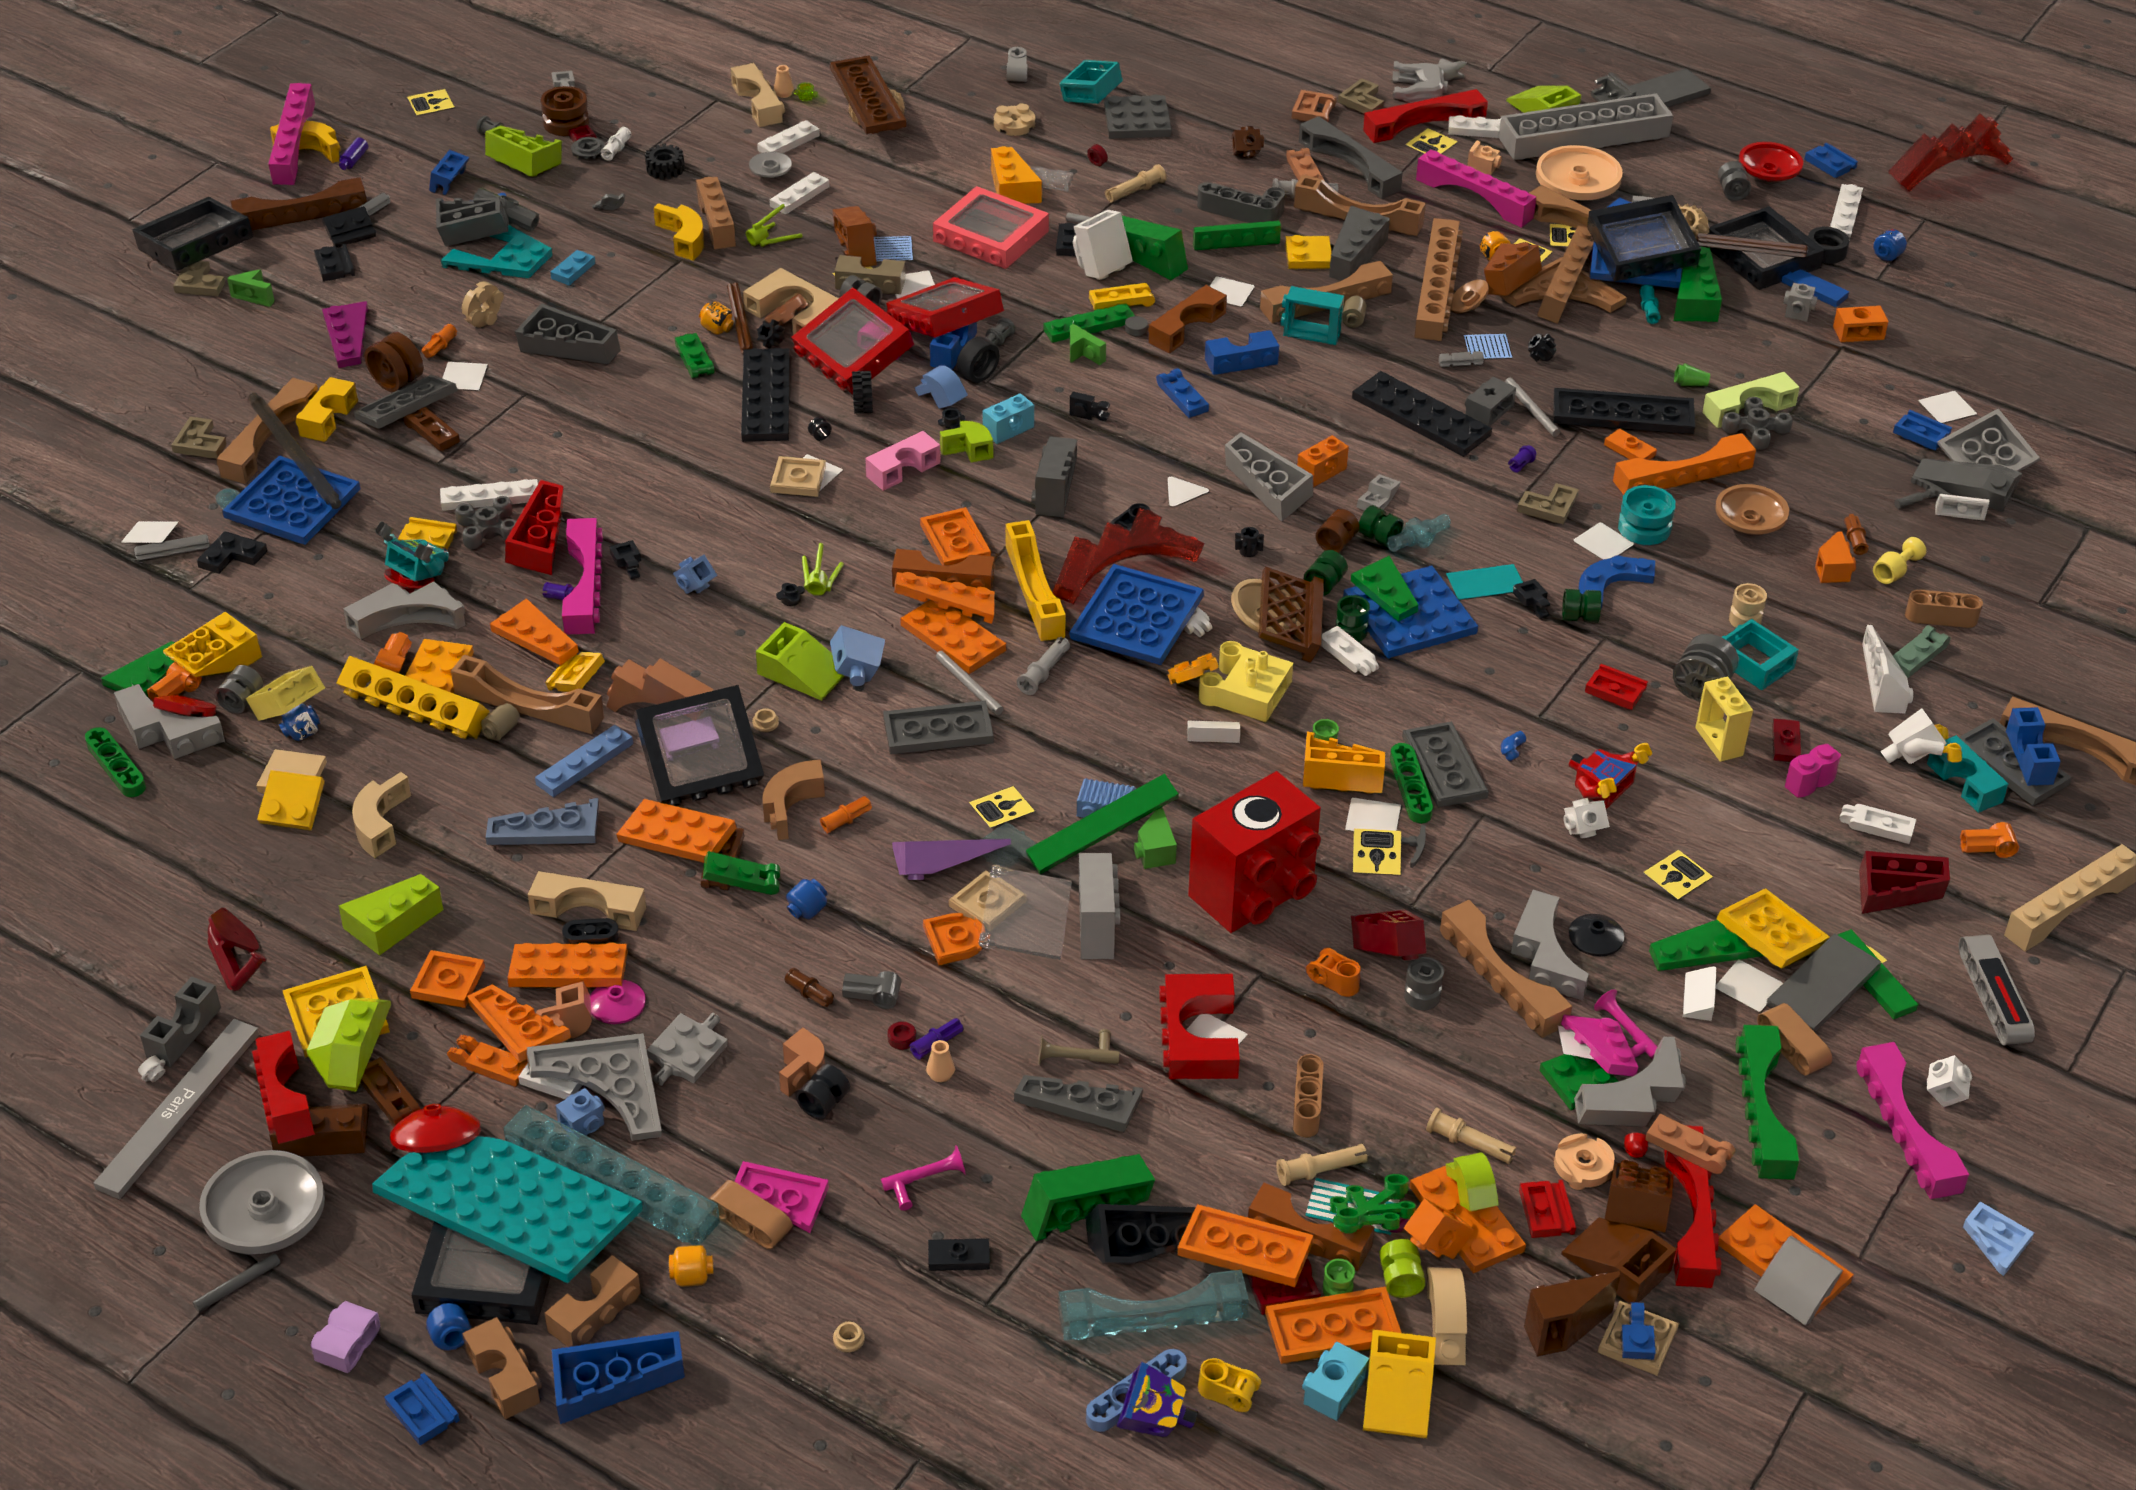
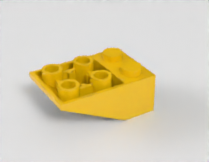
M223 612L163 650L166 656L194 677L231 672L238 665L249 666L262 657L257 634L227 612Z
M1373 1330L1363 1422L1364 1431L1427 1439L1436 1337Z

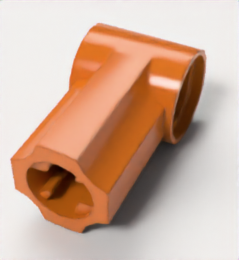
M402 632L392 634L385 647L380 649L374 665L400 673L412 644L408 635Z
M174 662L168 668L167 676L147 689L148 697L154 702V697L179 695L184 690L193 692L201 684L202 676L194 677Z
M2007 822L1996 823L1990 829L1961 831L1960 846L1963 853L1995 852L2000 858H2008L2014 856L2019 850L2014 830L2011 824Z

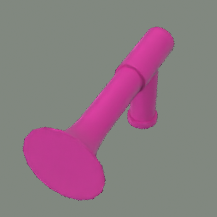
M1613 989L1603 994L1596 1002L1594 1010H1605L1610 1013L1637 1043L1630 1048L1634 1058L1646 1052L1653 1059L1658 1046L1620 1008L1616 1001L1617 990Z
M955 1145L954 1152L947 1158L882 1178L881 1183L884 1192L894 1189L900 1210L906 1211L913 1205L906 1191V1184L948 1170H958L964 1175L966 1173L959 1149Z

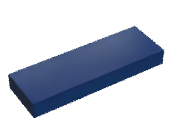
M1803 270L1793 273L1789 272L1782 277V283L1792 287L1793 283L1816 287L1814 296L1818 297V300L1834 307L1840 305L1849 295V291Z

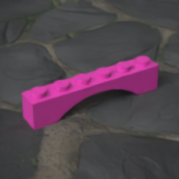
M290 83L268 163L272 183L275 185L295 184L302 129L305 121L312 117L315 107L311 84Z
M1431 149L1418 158L1417 181L1433 188L1451 184L1471 189L1490 202L1505 221L1521 228L1534 219L1536 196L1529 194L1527 191L1520 190L1507 182H1502L1489 174L1482 173L1473 167L1464 165Z
M597 518L567 519L566 537L568 553L579 562L584 571L578 585L563 599L562 620L564 633L566 635L595 634V623H600L599 608L596 607H600V592H597V590H601V577L597 574H602L601 559L598 558H602V544L599 542H603L602 527L598 528Z
M1895 1042L1863 1047L1860 1058L1856 1063L1857 1072L1860 1077L1864 1078L1871 1098L1875 1099L1880 1107L1882 1118L1891 1127L1894 1140L1902 1147L1906 1162L1909 1166L1913 1167L1920 1187L1925 1189L1930 1199L1963 1193L1969 1173L1958 1153L1929 1135L1917 1123L1908 1109L1902 1090V1076L1906 1061Z

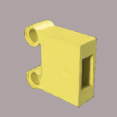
M1235 641L1224 642L1220 647L1219 669L1228 676L1224 681L1221 675L1216 672L1203 673L1199 679V701L1205 706H1217L1267 722L1292 682L1293 663L1268 655L1266 651L1258 652L1242 647L1240 643Z

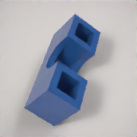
M977 322L934 338L930 343V366L938 367L943 365L953 370L962 348L977 334Z
M1271 330L1250 333L1248 345L1246 346L1233 345L1227 337L1207 340L1205 343V361L1213 375L1278 364L1279 344Z
M2038 707L2012 708L2006 728V733L2027 786L2054 785L2060 765V759L2054 744H2043V732L2046 725Z

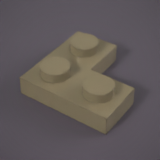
M1362 78L1338 95V103L1363 114L1383 109L1384 106L1383 100L1373 97L1378 93L1379 85Z
M199 261L182 269L173 285L175 293L219 296L225 285L224 276L208 274L211 269L209 262Z
M190 416L171 444L173 453L217 459L227 445L226 438L209 435L214 428L212 419Z
M1556 483L1549 497L1525 491L1518 504L1517 512L1553 523L1564 524L1578 497L1579 489Z

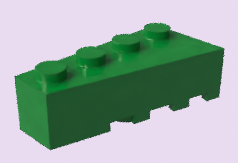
M1122 216L1134 262L1169 280H1173L1188 270L1181 229Z
M1701 247L1698 265L1683 268L1673 321L1718 322L1722 297L1710 248Z
M1140 1154L1036 1173L1033 1176L1021 1217L1037 1242L1045 1239V1233L1057 1229L1061 1233L1071 1229V1223L1085 1219L1098 1204L1137 1205L1148 1201L1155 1178Z

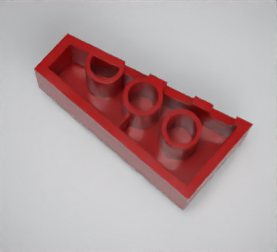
M544 480L539 481L505 540V563L552 575L563 510L564 486Z

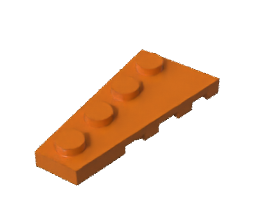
M897 572L894 593L922 602H927L930 599L938 607L948 609L952 606L961 609L962 615L972 617L974 613L983 616L984 622L992 624L995 591H990L985 587L975 588L966 586L960 582H945L936 577H920L911 572Z
M527 598L490 623L491 632L560 666L579 653L577 644Z
M493 984L467 996L469 1006L519 1062L528 1059L527 1047L558 1044L571 1038L569 1028L563 1025L560 1027L555 1025L553 1019L546 1015L541 1017L535 1013L534 1008L527 1004L521 1005L517 1003L515 997Z

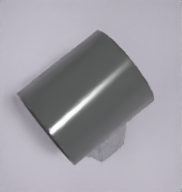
M883 971L877 977L845 973L842 995L845 998L870 1000L879 1008L891 1009L896 1005L902 980L899 975L890 971Z

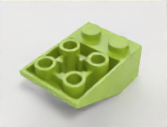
M1536 86L1511 96L1506 101L1525 113L1580 105L1581 94L1569 86Z
M786 622L756 650L758 675L821 701L845 676L835 671L832 653L807 631Z

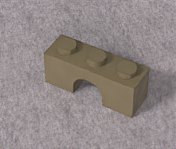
M839 255L834 271L835 289H840L846 278L855 275L879 287L882 293L901 294L906 279L905 261L883 259L879 267L868 269L862 266L861 257Z

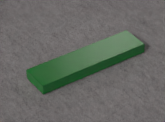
M1852 929L1837 934L1878 959ZM1882 963L1880 969L1863 984L1893 1020L1917 1011L1918 1003Z

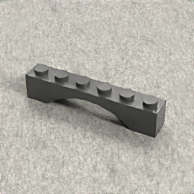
M1320 116L1300 124V144L1309 148L1312 152L1332 155L1352 164L1365 177L1368 190L1379 198L1384 199L1401 191L1403 172Z

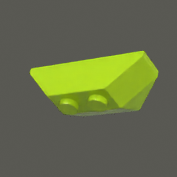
M362 997L324 1008L307 1048V1055L328 1088L357 1091L391 1007V1001Z

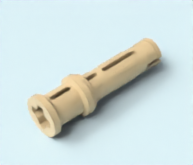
M1154 165L1153 169L1141 171L1137 177L1107 189L1105 196L1112 203L1138 190H1148L1156 183H1164L1167 178L1166 172L1161 165Z
M1438 1107L1435 1108L1428 1121L1427 1132L1432 1133L1434 1131L1449 1138L1451 1143H1458L1460 1141L1506 1162L1508 1165L1513 1158L1502 1151L1513 1156L1515 1155V1146H1511L1466 1126L1464 1119L1452 1118L1442 1113Z
M1359 1144L1317 1156L1304 1153L1298 1159L1289 1161L1279 1159L1276 1163V1169L1281 1184L1287 1186L1291 1181L1302 1178L1312 1180L1317 1173L1366 1163L1368 1156L1367 1154L1355 1156L1357 1153L1366 1151L1365 1146Z

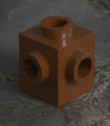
M1253 126L1241 127V130H1234L1232 133L1233 156L1243 155V158L1256 157V154H1259L1261 148L1264 147V136L1260 135V129H1254Z

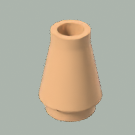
M780 65L776 68L774 91L778 97L787 98L792 95L794 86L789 73V67Z
M943 1040L935 1041L932 1044L931 1054L926 1067L927 1074L936 1082L948 1081L955 1072V1065L949 1051V1045Z

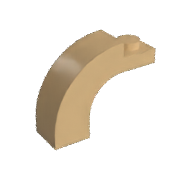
M402 772L381 785L371 781L359 792L353 804L352 813L358 841L362 848L374 858L396 845L393 825L386 821L383 816L390 809L411 796L408 777Z
M1427 1267V1299L1431 1302L1433 1337H1436L1434 1365H1466L1467 1308L1462 1271L1460 1268Z

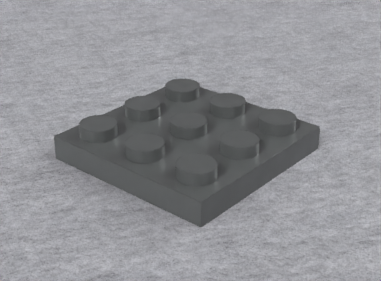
M1165 95L1111 96L1103 99L1109 139L1171 137V124Z

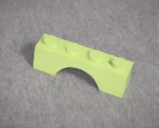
M1785 372L1707 393L1702 413L1717 428L1722 427L1724 415L1728 412L1739 414L1740 409L1744 408L1745 401L1749 397L1760 398L1763 401V406L1775 411L1796 406L1800 387Z

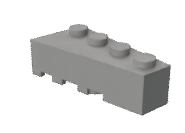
M1242 432L1225 444L1226 466L1281 522L1313 496V475Z
M1079 853L1081 959H1114L1115 925H1120L1118 865L1112 864V853Z

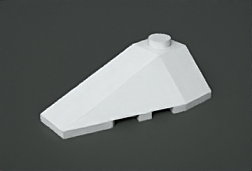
M1867 625L1862 645L1874 712L1906 713L1908 703H1912L1913 689L1909 688L1907 676L1874 627Z

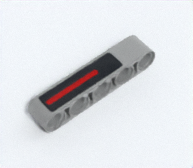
M1985 934L1961 937L1959 940L1960 957L2002 1045L2033 1042L2035 1037L2033 1022L1992 936Z

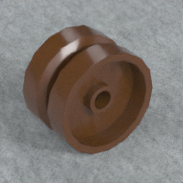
M561 86L547 90L542 94L540 101L543 112L544 129L550 134L569 136L568 130L589 125L587 97L581 89Z
M400 332L391 333L383 338L381 342H376L365 350V363L369 373L388 392L399 390L407 382H411L423 374V360L418 349L407 336Z

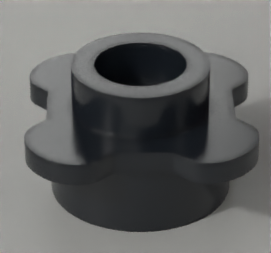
M948 408L942 412V419L938 420V425L945 426L947 429L960 428V421H965V416L958 409Z
M792 583L782 584L781 591L776 593V598L781 600L786 606H795L800 603L801 594L805 593V588L803 586L797 587V585Z

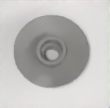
M763 152L755 155L749 162V168L752 173L767 178L782 176L789 172L792 167L791 159L779 152Z

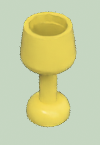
M1910 537L1903 543L1902 553L1899 554L1893 551L1884 553L1873 566L1875 578L1883 584H1889L1902 578L1907 571L1906 561H1918L1926 555L1925 544L1919 538Z

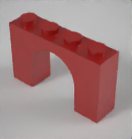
M1165 974V986H1159V1002L1165 1003V1007H1160L1161 1024H1166V1028H1162L1161 1039L1162 1046H1167V1050H1163V1068H1168L1169 1079H1238L1240 1063L1238 1038H1202L1189 1033L1181 1025L1188 1018L1199 1014H1233L1235 997L1233 974Z

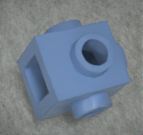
M705 555L694 560L691 556L679 563L680 569L673 573L677 584L686 594L694 590L698 594L709 587L708 582L717 576Z
M586 1088L568 1096L564 1101L555 1105L558 1125L574 1142L589 1133L595 1132L604 1125V1105L598 1096H592Z

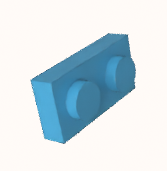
M576 250L550 272L551 279L568 286L571 285L596 264L595 256Z

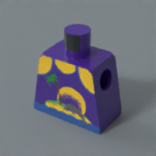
M1141 1362L1132 1374L1117 1427L1167 1437L1174 1430L1176 1423L1191 1429L1196 1421L1198 1410L1182 1405L1186 1392L1185 1386L1148 1364Z

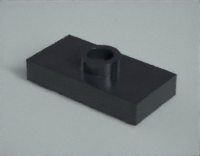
M989 1238L928 1240L929 1271L990 1270Z

